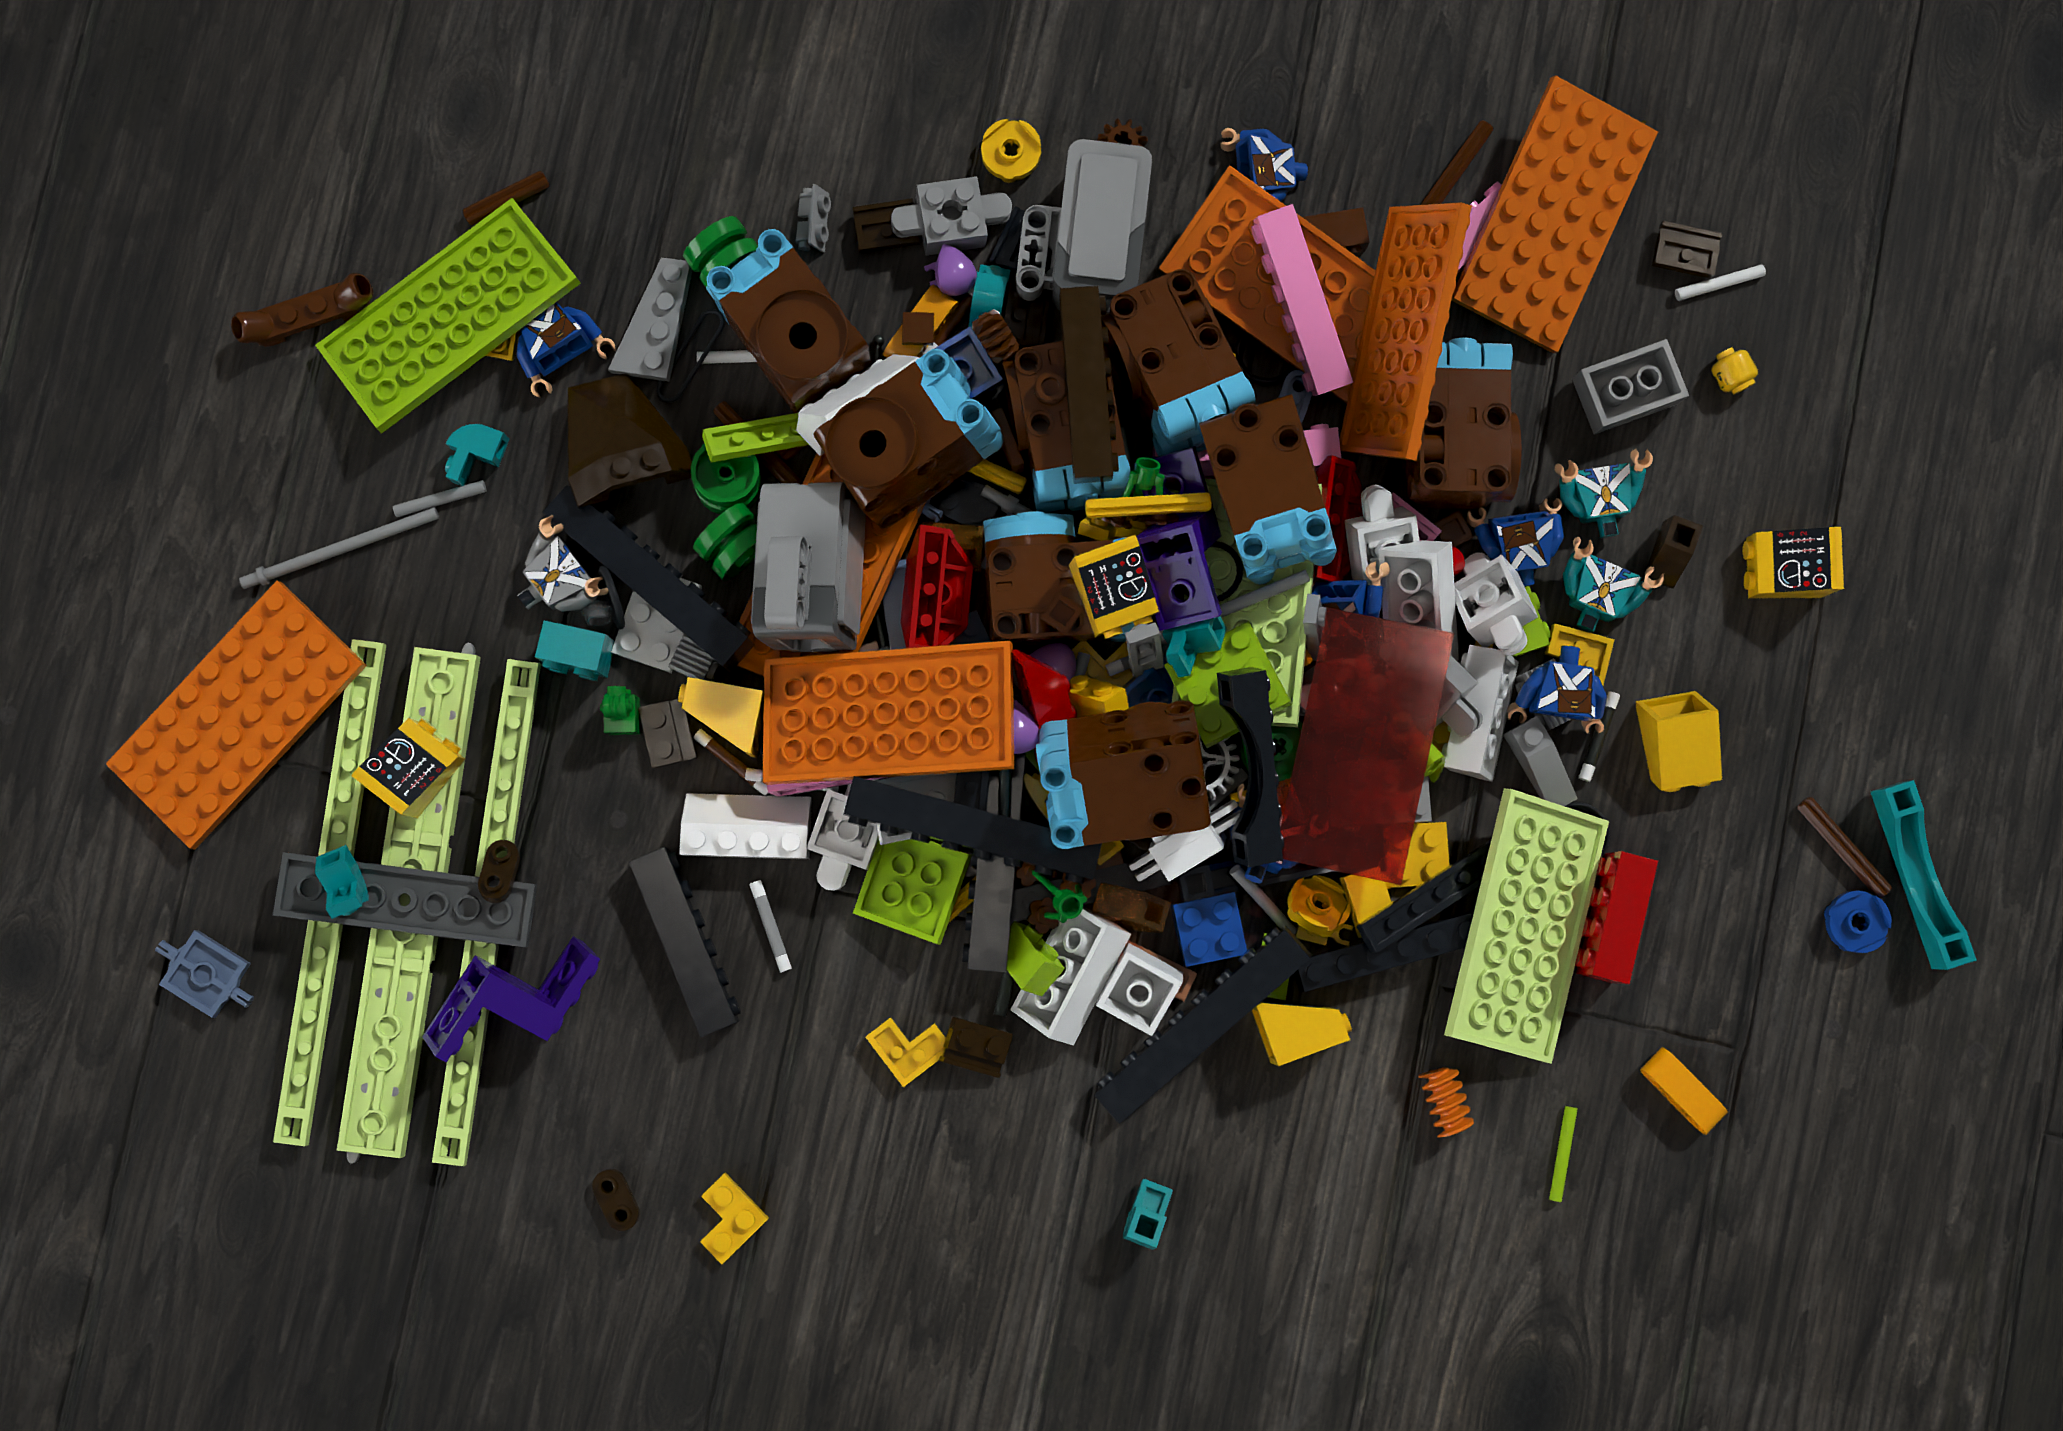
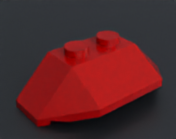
M1333 455L1327 456L1316 471L1317 482L1322 484V498L1330 521L1337 552L1331 563L1325 566H1314L1313 578L1327 582L1342 581L1343 576L1350 571L1344 520L1363 516L1361 493L1363 490L1355 472L1357 470L1355 462Z
M920 524L916 531L906 560L900 620L906 648L948 645L968 627L973 565L954 538L955 536L951 529Z
M1017 649L1012 650L1013 664L1023 706L1032 715L1039 730L1048 721L1076 718V710L1070 702L1068 695L1071 687L1067 677L1042 661ZM1034 748L1036 762L1038 763L1036 748Z

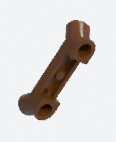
M351 273L342 282L257 311L237 312L231 320L232 332L240 343L256 342L265 347L274 346L285 342V337L340 318L344 321L351 319L370 304V299L374 294L373 287L365 275Z

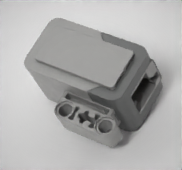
M1086 139L1077 140L1070 145L1062 208L1033 205L1025 211L1023 216L1016 273V291L1022 299L1033 301L1040 297L1043 289L1052 290V302L1060 310V288L1099 286V296L1105 295L1107 314L1110 312L1111 300L1115 295L1138 286L1152 166V155L1149 150L1137 145ZM1034 218H1039L1044 221L1045 225L1041 228H1033L1029 222ZM1049 247L1052 251L1051 265L1045 274ZM1031 249L1037 250L1035 266L1029 265ZM1026 278H1033L1038 282V285L1029 289L1025 288L1021 282Z
M844 482L809 483L808 485H800L799 483L763 484L761 487L757 516L751 624L754 636L773 650L839 652V650H855L857 635L860 633L866 514L862 511Z

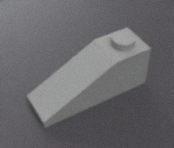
M1538 716L1526 720L1524 723L1503 734L1541 799L1562 806H1566L1578 799L1554 742Z

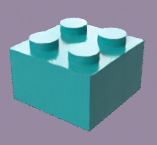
M544 620L535 658L542 661V667L549 668V671L567 675L569 669L573 670V673L579 675L580 678L598 681V676L608 678L613 657L611 651L615 641L604 633Z

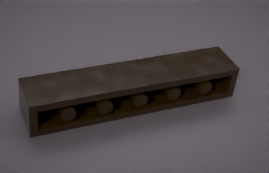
M1099 286L1060 288L1059 301L1073 482L1078 484L1112 481L1113 472L1119 471L1117 452L1112 453L1111 440H1116L1115 421H1109L1108 409L1114 408L1113 390H1107L1106 378L1111 377L1110 358H1104L1103 346H1109L1108 328L1102 327L1101 315H1106L1105 295L1099 296Z

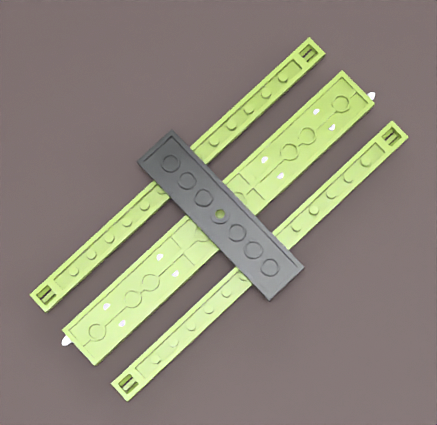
M352 639L351 650L362 661H364L365 648L368 649L367 666L344 690L318 856L346 845L354 857L364 785L351 775L370 754L386 644ZM466 643L461 653L414 647L403 723L408 718L416 721L423 718L437 729L434 735L442 741L446 737L461 748L458 753L465 758L481 657L475 655V648L471 643ZM507 659L475 876L448 873L452 848H449V839L451 835L454 836L465 760L418 819L400 815L392 807L389 808L381 865L356 861L365 880L369 900L363 902L362 907H359L354 913L347 916L340 915L331 919L326 911L327 892L315 874L317 856L282 853L273 916L308 920L274 1133V1143L298 1146L309 1145L343 924L371 928L337 1151L347 1152V1160L351 1164L357 1162L361 1154L393 1158L405 1157L423 1041L422 1036L424 1035L433 973H430V965L432 961H435L438 936L465 940L460 978L475 955L496 966L499 944L528 947L537 884L514 882L511 894L506 900L500 903H490L481 896L478 889V881L488 847L498 840L515 842L541 667L540 663ZM520 668H522L520 686H517ZM500 851L497 854V857H505L507 855V851ZM491 881L489 887L498 886L500 881ZM484 1007L481 1009V1016L476 1025L472 1028L469 1027L465 1033L460 1050L455 1055H451L447 1061L432 1163L456 1166L467 1165L490 1011ZM294 1118L292 1136H289L291 1121ZM452 1138L450 1155L447 1156L449 1139Z

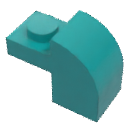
M980 265L974 286L969 327L971 326L972 328V322L978 316L992 309L999 311L1002 316L1010 269H1004L996 265Z
M469 424L460 427L450 435L446 442L447 446L456 451L447 460L445 466L446 478L452 483L464 486L475 459L499 467L510 439L504 432L481 424Z
M1221 616L1163 631L1162 635L1169 646L1166 649V658L1178 677L1190 676L1197 653L1221 649L1227 630Z
M346 845L316 857L315 874L327 892L326 911L331 919L340 915H350L359 907H362L363 902L369 900L363 875Z
M1143 1178L1132 1210L1128 1214L1123 1239L1152 1250L1156 1249L1167 1219L1164 1215L1173 1190Z

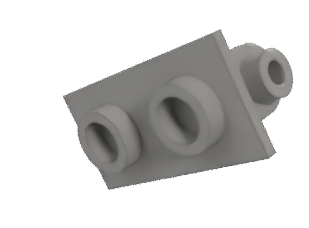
M813 184L812 188H803V193L799 195L798 216L800 218L808 217V221L797 223L796 243L800 250L809 251L812 246L825 253V244L829 236L827 219L828 212L831 209V200L829 193L816 184Z

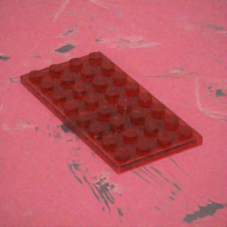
M1327 608L1325 625L1321 636L1280 828L1284 838V849L1282 850L1284 860L1393 884H1402L1455 633Z

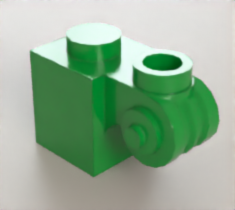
M608 686L607 693L603 695L604 698L602 699V704H600V711L604 713V733L607 735H640V714L638 710L640 707V697L631 694V690L626 689V686Z

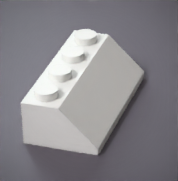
M892 354L884 360H877L861 375H853L845 385L838 389L833 388L829 390L816 403L805 405L798 414L796 431L819 456L823 455L824 451L813 435L815 430L825 422L832 420L835 414L847 403L866 396L873 388L892 378L919 359V357Z
M1422 540L1380 548L1378 550L1379 568L1384 562H1387L1390 567L1389 574L1381 579V586H1383L1384 640L1386 641L1395 635L1401 634L1417 649L1434 638L1456 661H1459L1452 542Z
M1469 645L1468 653L1465 652L1463 654L1461 666L1478 682L1465 698L1482 714L1483 720L1478 729L1463 737H1460L1448 725V731H1450L1449 741L1443 745L1441 752L1446 757L1444 765L1446 769L1493 782L1507 719V708L1510 705L1519 664L1513 656L1506 655L1499 649Z
M687 793L681 820L680 855L809 859L810 850L806 848L810 840L812 797Z
M1083 907L1082 912L1076 918L1067 919L1065 923H1061L1058 920V927L1051 930L1046 940V944L1053 947L1059 954L1058 960L1065 968L1043 996L1020 990L1010 1009L1048 1038L1070 1045L1075 1044L1131 936V933L1111 920Z

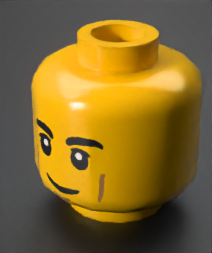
M1733 347L1716 355L1718 362L1712 366L1711 372L1723 392L1731 391L1735 395L1756 383L1754 378L1758 375V369L1747 350L1735 352Z

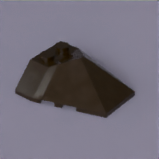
M620 374L568 387V482L578 508L607 501L611 490L664 477L666 483L671 484L692 478V460L687 447L629 375Z

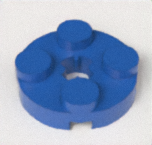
M1858 890L1842 893L1824 911L1827 933L1831 940L1843 951L1855 953L1874 951L1884 944L1887 939L1888 928H1891L1892 920L1887 905L1879 897L1865 891ZM1855 914L1858 917L1863 916L1865 919V923H1861L1864 926L1861 930L1852 926L1851 920H1853L1852 917Z

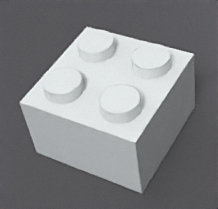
M1127 943L1097 999L1096 1006L1152 1036L1183 983V972L1138 947Z

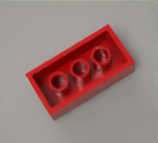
M1623 851L1605 853L1604 858H1600L1596 874L1599 876L1597 887L1593 888L1589 906H1592L1590 917L1586 918L1582 936H1585L1582 948L1578 950L1575 963L1577 967L1576 974L1609 983L1630 984L1658 865L1657 860Z

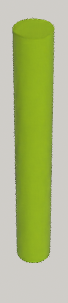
M1565 1106L1549 1196V1200L1562 1202L1578 1108Z

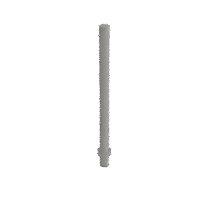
M433 507L271 567L264 568L261 566L256 568V572L240 577L241 586L243 589H247L258 584L263 586L270 584V580L437 520L439 515L436 508Z

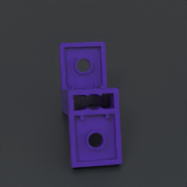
M1195 446L1152 458L1161 465L1159 474L1165 476L1163 495L1209 493ZM1174 477L1179 480L1181 484L1179 493H1172L1167 489V478ZM1153 486L1151 490H1142L1143 496L1156 495V486ZM1213 504L1211 510L1207 512L1176 513L1179 516L1177 522L1161 526L1152 524L1136 536L1159 610L1155 615L1159 631L1219 617L1222 614L1204 554L1222 536ZM1175 585H1185L1189 590V598L1186 600L1179 599L1174 593Z
M573 936L540 988L537 989L475 955L422 1037L434 1056L447 1063L451 1055H455L460 1050L465 1033L469 1027L472 1028L476 1025L481 1016V1009L484 1007L548 1041L551 1035L557 1033L562 1026L563 1016L569 1007L577 1003L581 994L580 990L585 982L595 975L600 958L583 941Z

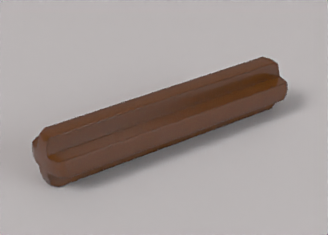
M538 171L462 210L463 215L470 225H474L509 199L513 198L518 203L548 188L549 182L544 173Z

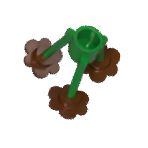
M1148 457L1138 458L1134 471H1130L1128 483L1121 497L1141 496L1142 490H1151L1153 486H1156V495H1163L1165 476L1159 474L1160 463ZM1135 486L1136 488L1134 493H1131L1133 487ZM1176 513L1128 516L1129 518L1127 516L1100 518L1117 528L1123 527L1125 529L1132 528L1133 525L1130 523V520L1137 521L1139 518L1144 519L1145 524H1157L1160 526L1179 520V516Z
M1023 863L1022 868H1017L1015 871V876L1020 879L1023 886H1030L1034 881H1040L1054 895L1053 901L1051 898L1045 897L1042 901L1033 900L1030 903L1029 910L1031 914L1028 916V922L1034 925L1038 933L1044 934L1049 928H1057L1058 920L1061 923H1065L1067 919L1076 918L1082 912L1083 903L1091 897V890L1096 886L1095 877L1093 880L1085 879L1084 884H1078L1065 880L1066 874H1063L1064 882L1060 884L1059 890L1044 874L1034 872L1035 866Z

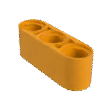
M933 284L911 312L934 313L935 337L959 305V302L951 296L942 293ZM902 324L887 344L883 356L888 358L892 354L920 358L928 346L902 345Z
M1661 1047L1640 1069L1641 1073L1701 1133L1707 1135L1728 1113L1723 1104L1664 1047Z

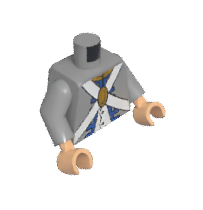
M554 516L546 517L539 523L540 531L525 561L526 568L523 574L532 585L517 596L528 610L541 600H544L552 610L558 609L561 612L583 610L597 596L606 595L609 590L608 588L599 589L598 582L603 578H591L565 542L559 536L554 538V535L560 533L564 527L560 523L552 528L551 520Z

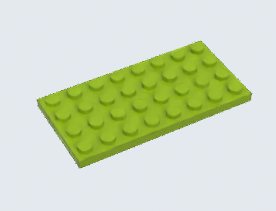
M511 198L315 346L376 429L382 434L581 283L514 199Z

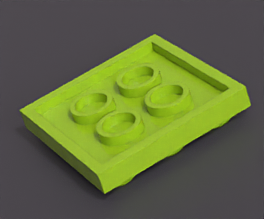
M1249 621L1226 632L1220 650L1197 653L1190 676L1178 677L1172 665L1169 663L1164 664L1182 701L1193 703L1198 733L1206 748L1239 732L1230 715L1219 705L1217 673L1248 667L1266 670L1270 680L1269 706L1273 714L1292 705Z
M878 839L853 914L941 945L972 855L962 851L957 852L942 848V844L929 841V844L909 839L880 845Z

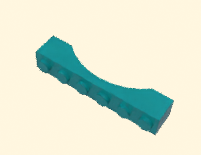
M1914 780L1899 782L1870 791L1931 969L1948 970L1976 961L1977 959L1967 931L1950 906L1936 875L1926 839L1924 807Z

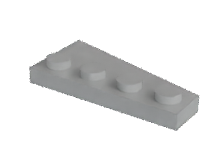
M661 257L608 368L610 373L627 374L633 377L670 382L692 275V269L685 260Z

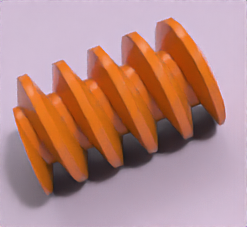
M1443 1067L1418 1075V1078H1427L1429 1080L1428 1083L1422 1086V1090L1433 1092L1431 1096L1425 1099L1426 1102L1436 1103L1437 1105L1429 1111L1430 1115H1440V1119L1433 1123V1126L1443 1127L1444 1131L1437 1135V1137L1458 1134L1474 1124L1473 1118L1464 1117L1470 1112V1107L1468 1105H1460L1466 1100V1094L1456 1093V1091L1463 1087L1461 1081L1452 1080L1459 1075L1457 1069Z

